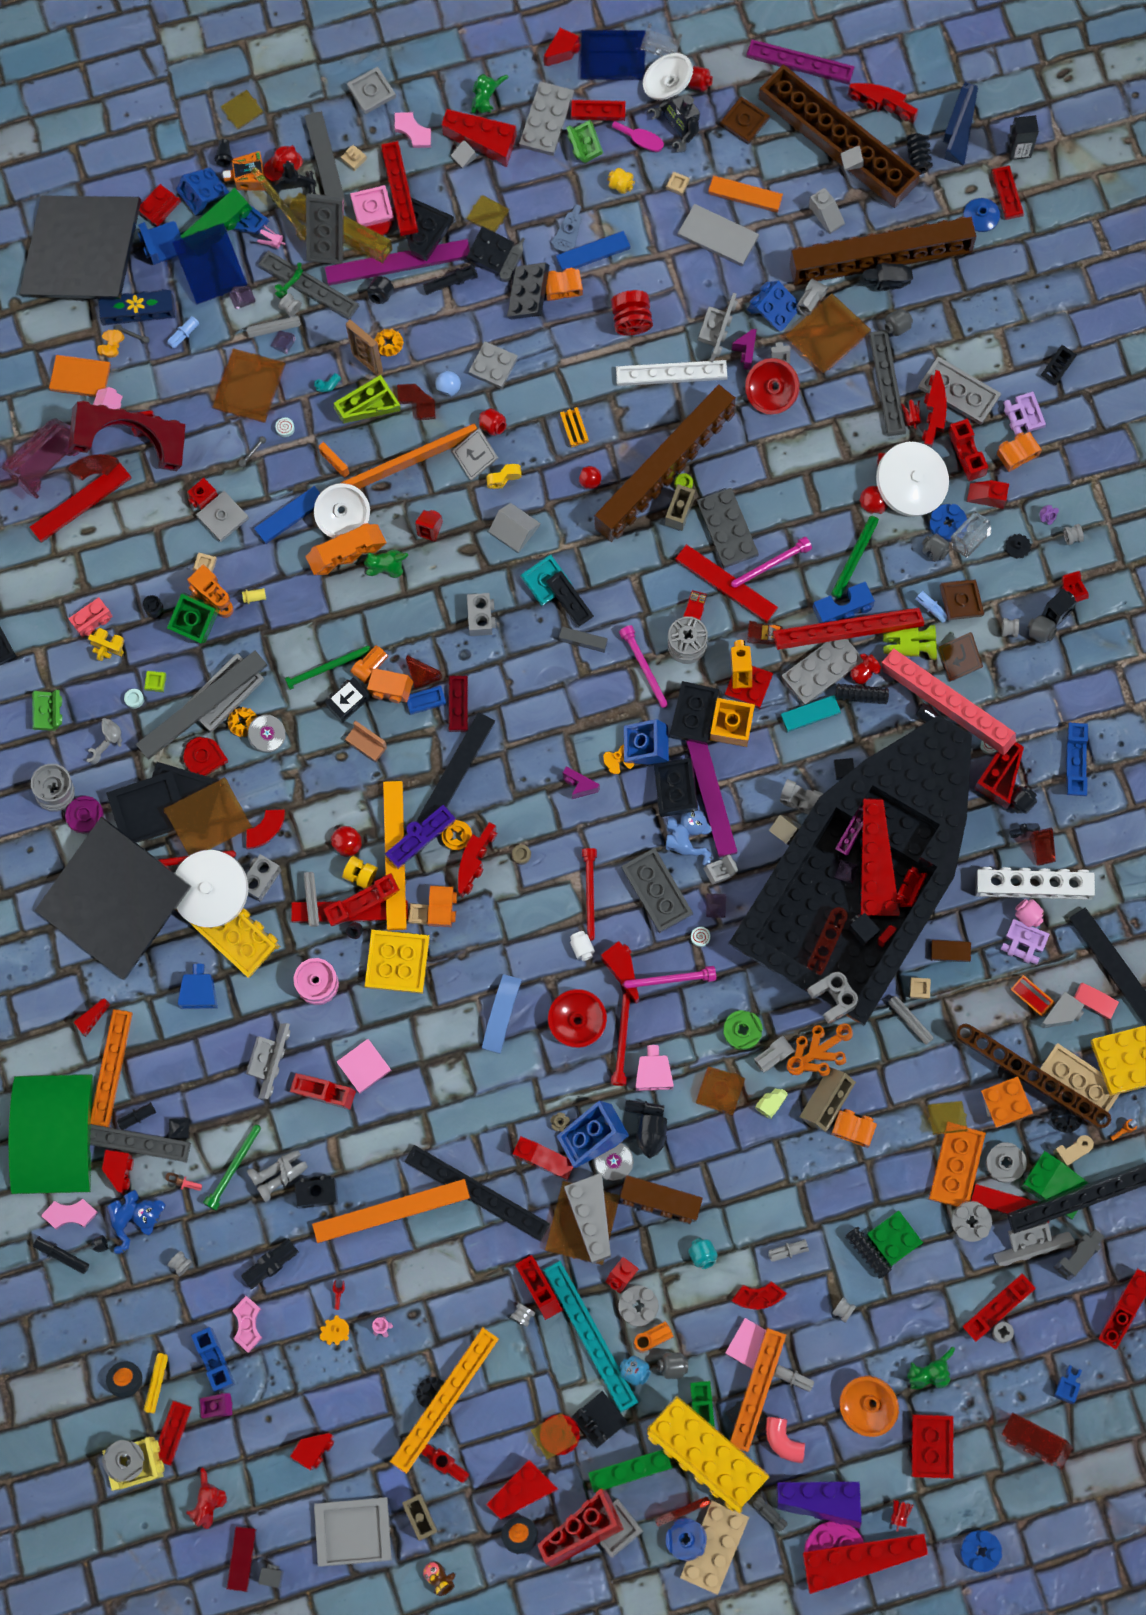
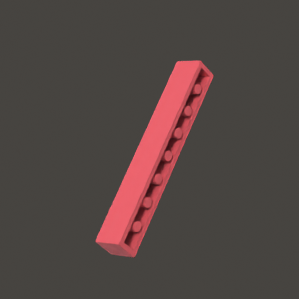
M894 648L882 661L884 673L1002 755H1005L1016 742V733Z

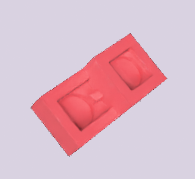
M1084 983L1080 984L1074 996L1075 999L1084 1004L1086 1009H1092L1106 1019L1112 1018L1119 1003L1112 997Z

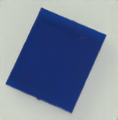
M581 30V80H643L646 57L645 30Z
M224 223L172 242L197 305L248 286Z

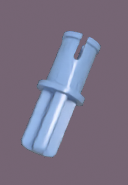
M191 316L181 327H178V331L167 341L172 348H176L185 338H189V334L200 325L199 322Z
M924 591L915 598L927 609V613L930 612L940 622L943 623L947 620L946 611L937 604V600L934 601Z

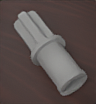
M803 1239L791 1244L785 1243V1246L769 1250L768 1255L770 1260L774 1262L787 1257L791 1259L793 1255L808 1252L809 1248L807 1247L806 1240Z
M778 1365L774 1377L790 1383V1386L793 1384L808 1392L812 1390L813 1380L798 1374V1371L793 1372Z

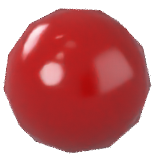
M594 466L584 467L579 476V483L586 489H594L601 483V472Z

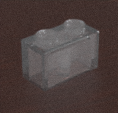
M975 511L951 536L953 549L968 558L991 534L990 520Z

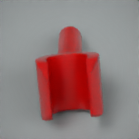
M335 1280L333 1282V1292L335 1293L334 1309L339 1310L340 1297L345 1290V1282L343 1281L342 1287L338 1288L335 1286Z

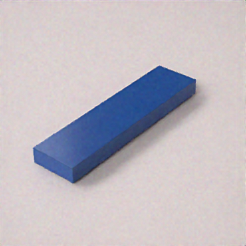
M624 231L556 255V259L563 272L565 269H577L629 250L630 244Z
M313 486L256 526L254 529L263 542L267 544L314 511L316 499L320 494L318 489Z

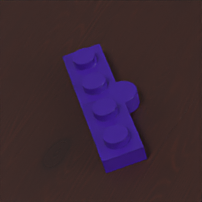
M442 805L425 819L421 825L418 822L409 823L406 828L407 835L388 850L385 856L399 869L454 823L456 818Z

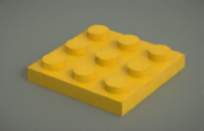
M372 930L365 988L423 994L430 936Z
M1146 1025L1094 1038L1090 1041L1110 1096L1146 1087Z

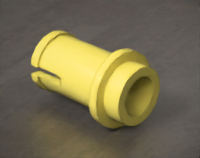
M265 588L251 591L246 589L245 592H242L244 603L250 604V602L266 600Z

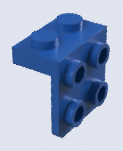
M175 221L149 230L145 222L138 224L140 231L137 234L141 243L145 242L144 252L147 258L151 257L153 265L187 252Z
M779 280L763 284L761 292L751 299L750 305L747 308L751 314L760 313L778 332L783 331L799 311L796 308L798 300Z

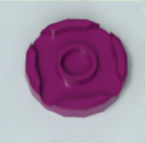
M90 796L75 798L68 804L65 811V818L69 827L76 833L81 834L90 833L100 817L104 818L102 806L96 799Z

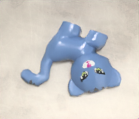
M699 806L698 811L681 814L680 823L678 824L674 817H668L667 831L672 832V835H667L666 849L681 855H703V865L710 864L712 861L711 852L706 847L693 848L689 840V835H706L712 831L703 812L699 810Z

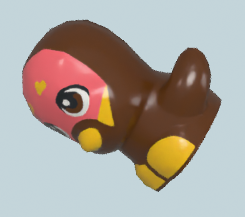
M436 1561L430 1562L425 1566L423 1575L429 1584L435 1587V1595L444 1596L455 1587L453 1583L455 1578L454 1572L447 1576L443 1566Z

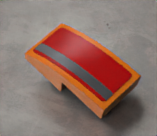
M1024 975L1010 989L1042 1017L1055 1004L1048 995Z

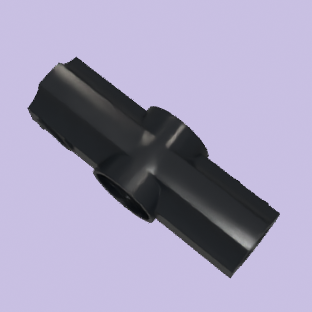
M288 1238L273 1251H268L261 1256L257 1263L243 1273L241 1277L252 1290L267 1277H272L279 1272L283 1265L296 1256L299 1251Z

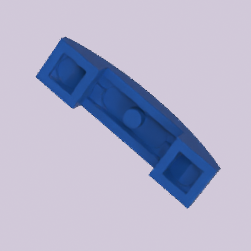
M1068 723L1066 749L1067 795L1087 796L1086 756L1088 724Z

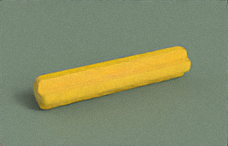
M158 1353L156 1356L144 1406V1411L153 1414L156 1410L168 1360V1355Z

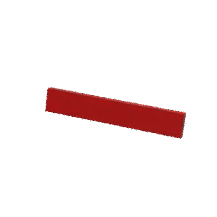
M399 141L381 144L400 235L418 233Z
M118 463L30 526V529L42 543L132 479V477L123 465Z
M687 544L675 558V561L765 623H768L777 611L778 607L744 583L736 588L732 587L731 583L736 579L734 576Z
M406 900V921H408V901H407V900ZM386 901L346 922L387 921ZM292 902V923L309 922L307 902ZM317 902L319 922H329L323 909L335 902Z

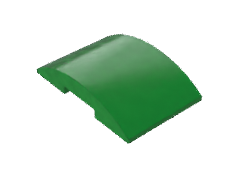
M93 1075L14 1076L9 1115V1177L11 1194L91 1192L90 1130Z

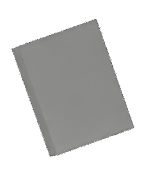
M510 503L498 511L488 532L519 553L541 523Z

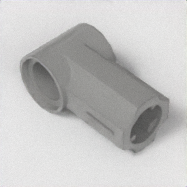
M811 279L804 295L797 304L796 308L803 315H810L818 302L822 301L825 297L828 287Z
M782 1036L774 1041L770 1048L754 1058V1061L759 1069L765 1073L780 1061L783 1062L795 1053V1050L786 1038Z

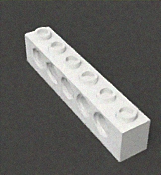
M981 867L975 874V897L1092 900L1095 896L1094 873H1089V870L1070 872L1068 869H1059L1058 872H1051L1050 869L1045 868L1038 871H1031L1030 868H1020L1019 871H1015L1008 867L1000 868V870H992L991 867ZM997 878L1001 884L996 886L992 884L991 879ZM1013 878L1018 879L1020 885L1014 886L1010 880ZM1036 879L1039 882V886H1032L1030 880ZM1049 880H1056L1059 886H1051ZM1075 880L1078 883V887H1071L1069 881Z

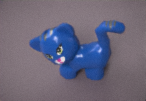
M134 1190L124 1196L126 1201L124 1204L120 1200H116L107 1206L110 1213L111 1226L115 1230L117 1237L122 1241V1245L114 1248V1253L121 1254L129 1249L131 1240L123 1230L131 1219H133L145 1235L149 1236L153 1232V1227L159 1221L161 1212L166 1206L163 1201H150L146 1199L137 1203L139 1195Z

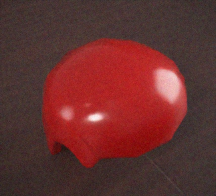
M869 486L862 491L859 500L861 507L870 514L884 513L888 505L882 499L878 487Z
M341 826L331 836L332 847L344 857L353 856L362 846L361 836L351 826Z

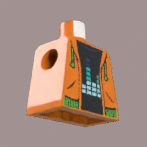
M260 151L234 158L232 160L233 170L223 171L224 181L235 180L237 190H266Z

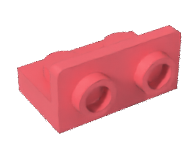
M98 597L68 619L83 638L92 634L100 625L107 624L113 615Z

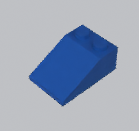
M598 1101L565 1128L563 1132L559 1133L557 1138L572 1166L577 1168L615 1148L629 1134L612 1104Z

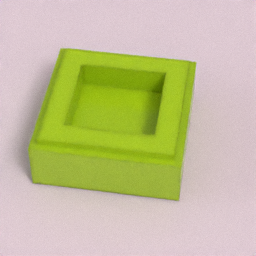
M147 671L145 691L164 692L166 673Z

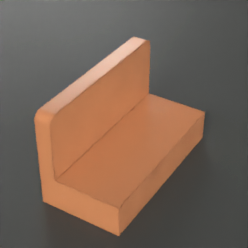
M354 721V728L345 738V741L374 762H377L387 749L386 742L359 722Z

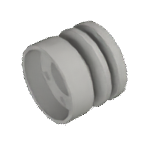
M682 617L671 624L668 631V650L676 661L682 664H692L704 656L708 640V632L705 625L694 617Z
M46 764L40 766L34 772L31 778V788L37 803L43 809L50 812L66 809L75 797V788L68 771L58 764Z

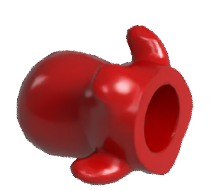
M861 654L860 657L863 659V662L852 668L850 675L855 683L864 684L873 676V673H880L882 668L872 654Z

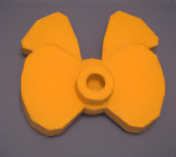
M107 330L103 333L102 338L108 341V345H99L97 351L101 356L113 358L119 354V343L124 340V334L119 330Z
M624 745L620 746L619 751L615 753L605 752L603 755L605 766L614 775L620 774L619 763L623 762L628 769H631L635 764L624 762Z

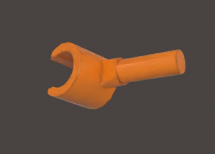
M1133 1119L1127 1120L1123 1124V1128L1110 1137L1111 1140L1114 1141L1121 1135L1132 1133L1136 1130L1137 1126L1133 1129L1128 1127V1123Z

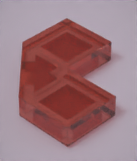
M416 384L397 385L399 404L416 403L417 420L436 419L435 400L430 395H427Z

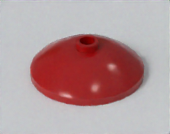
M777 358L764 359L755 364L749 371L745 383L749 402L755 409L765 414H779L788 410L795 403L800 389L799 378L795 369L786 361ZM775 383L779 385L777 390L774 389Z
M581 989L569 990L559 995L553 1001L548 1013V1024L553 1036L563 1045L572 1048H582L596 1042L603 1034L607 1023L606 1010L601 1000L593 993ZM580 1018L581 1023L575 1024L574 1020Z

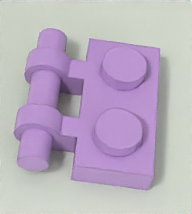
M1034 392L1017 396L1015 398V405H1012L1010 400L1003 402L1005 415L1009 417V425L1011 430L1014 431L1015 436L1022 433L1021 427L1023 426L1026 427L1027 433L1046 426ZM1019 411L1022 419L1017 420L1015 412Z
M1013 919L1005 937L1012 940V944L1010 946L1003 943L1001 950L1007 952L1009 956L1013 957L1014 955L1024 959V962L1028 964L1031 962L1037 965L1040 958L1034 956L1033 953L1034 951L1043 952L1050 934L1034 927H1027L1024 923ZM1018 943L1028 947V951L1025 952L1017 949Z

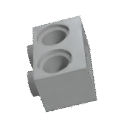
M489 593L468 594L467 605L470 636L493 635L492 628H496L495 617H491V611L495 610L494 599H490ZM479 603L486 604V606L481 609L476 607ZM479 621L487 622L485 626L477 625Z
M261 854L258 858L255 857L250 864V870L246 874L248 895L261 902L280 874V866ZM264 865L269 866V869H268L267 872H265V873L259 872V869H260L262 866H264ZM251 882H258V886L255 889L249 888Z

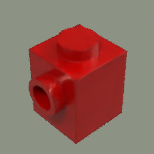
M205 478L201 479L187 492L190 504L194 508L198 507L200 510L218 496L216 489Z

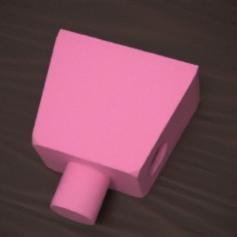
M659 1045L647 1046V1056L639 1058L636 1091L673 1090V1079L668 1057L659 1056Z

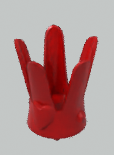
M910 400V414L904 404H901V407L905 413L907 425L914 426L916 429V425L921 423L919 416L920 401H918L917 406Z
M893 1499L891 1524L897 1525L896 1532H898L899 1526L906 1527L907 1518L914 1504L910 1507V1503L902 1502L899 1508V1501Z

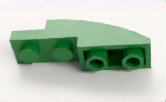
M711 1382L690 1383L693 1410L715 1428Z

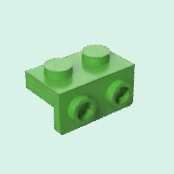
M590 120L576 128L567 127L569 133L567 137L570 143L573 144V154L576 159L587 163L603 154L594 125Z
M55 690L54 692L34 691L32 693L33 730L55 731L62 724V714H60L62 696H60V690Z

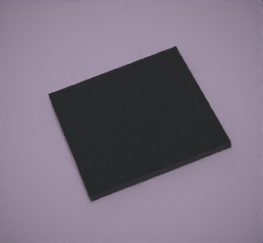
M41 196L19 294L22 297L121 299L141 198L121 196Z
M100 817L35 911L117 976L125 980L192 886L114 825Z

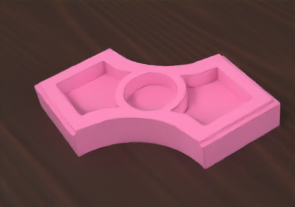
M413 112L395 113L396 133L406 135L411 140L413 148H431V128L420 126L415 121Z
M82 1199L74 1205H61L54 1201L41 1216L55 1229H58L67 1223H77L85 1227L98 1212Z
M245 1296L232 1310L237 1316L239 1324L234 1340L249 1353L262 1339L256 1327V1319L261 1308Z

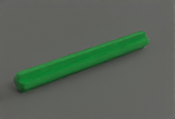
M869 517L832 590L831 595L833 597L841 598L878 524L879 519L877 517Z

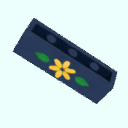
M161 289L157 292L142 291L139 294L124 293L121 295V299H98L99 315L103 326L175 318L174 297L171 290Z

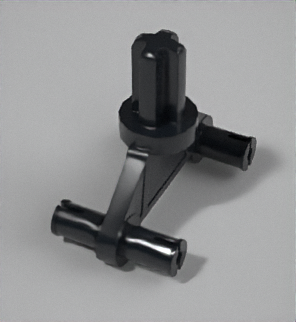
M286 161L283 164L284 172L280 179L276 182L270 180L269 191L272 194V201L275 203L276 198L277 202L280 201L279 193L285 189L306 187L309 194H316V180L313 178V171H310V175L306 171V176L298 174L294 164L290 163V161Z

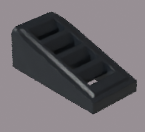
M1061 345L1040 376L1056 386L1077 357V354ZM1062 353L1063 355L1068 357L1069 361L1062 358L1060 354ZM1058 359L1066 365L1063 367L1055 361ZM1054 365L1062 371L1059 373L1051 367ZM1050 371L1054 373L1055 375H1057V378H1053L1052 376L1047 374V372Z

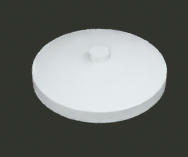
M904 442L891 448L882 457L877 468L876 482L882 499L891 509L905 516L917 517L932 512L943 502L948 492L949 475L944 461L932 448L918 442Z
M216 850L199 851L187 857L175 872L192 886L176 908L188 922L206 928L219 927L231 922L242 911L248 897V880L244 869L232 856Z

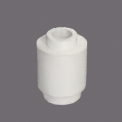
M580 931L570 936V944L577 959H582V961L591 959L595 950L588 935L584 931Z

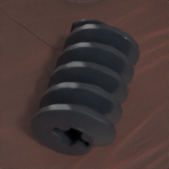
M914 133L907 136L910 166L921 175L933 167V163L930 162L932 160V156H930L931 150L928 149L930 148V143L928 142L930 138L928 135Z

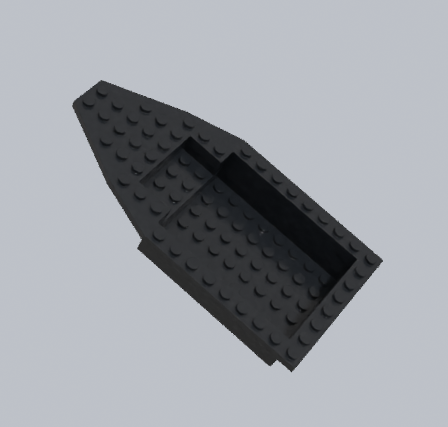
M938 715L865 759L821 795L728 945L808 992L807 989L834 972L844 974L848 984L858 996L855 1008L845 1015L865 1026L955 877L967 821L972 734ZM863 798L883 799L897 893L902 884L908 886L904 879L908 870L912 867L917 868L919 874L927 873L928 875L915 904L910 907H899L900 916L867 915L880 929V932L867 945L863 946L849 930L850 921L858 914L861 916L862 831L848 855L838 851L836 847L858 808L863 807ZM892 925L897 930L882 948L877 944L878 938ZM839 980L831 981L832 986L835 988L842 986ZM828 991L816 997L831 1007L837 1006L836 1001ZM845 996L842 998V1002L850 1005L852 1004V999Z

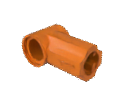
M375 645L363 660L360 659L354 664L351 673L364 684H367L373 668L378 669L388 658V655L383 649Z
M665 1321L644 1333L638 1334L634 1339L633 1346L637 1352L646 1353L674 1336ZM645 1338L648 1341V1346L646 1348L639 1347L637 1340Z

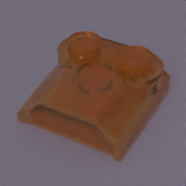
M708 1066L696 1104L733 1116L746 1078L736 1073H729Z

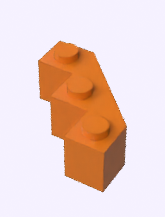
M365 523L354 530L312 547L305 557L314 576L328 575L338 565L352 564L362 554L376 553L387 542L378 524Z

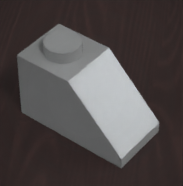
M826 188L821 189L810 197L809 208L830 234L845 225L836 201Z
M1064 992L1040 1026L1048 1028L1069 1025L1074 1020L1078 1022L1084 1013L1081 1010L1084 1004L1067 992Z

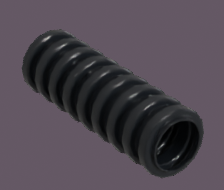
M837 684L835 698L837 701L839 699H842V701L848 699L850 702L851 700H854V702L860 700V702L866 701V703L872 701V703L878 702V704H881V702H884V704H887L889 689L888 687H885V689L879 687L877 689L876 686L864 688L863 685L861 687H858V685L852 687L851 684L849 686Z
M855 1227L846 1235V1240L849 1239V1243L854 1245L853 1248L858 1250L857 1253L862 1255L861 1258H865V1263L870 1264L869 1267L874 1269V1274L877 1273L879 1279L883 1278L892 1270V1266L887 1265L888 1261L883 1260L884 1257L879 1255L880 1252L875 1250L876 1247L871 1245L872 1242H868V1237L863 1236V1231L860 1232V1228Z

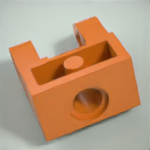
M203 564L187 579L190 585L188 588L192 592L191 595L219 608L218 615L222 618H228L234 611L229 595L219 585L216 575ZM228 606L227 612L225 610L222 611V609Z

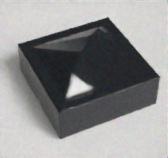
M169 1119V1139H190V1119Z

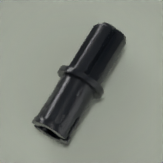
M626 1100L625 1111L663 1117L665 1105L647 1103V1101Z
M151 1102L137 1110L133 1109V1112L117 1120L118 1126L121 1130H124L138 1122L140 1124L141 1120L156 1114V1110Z

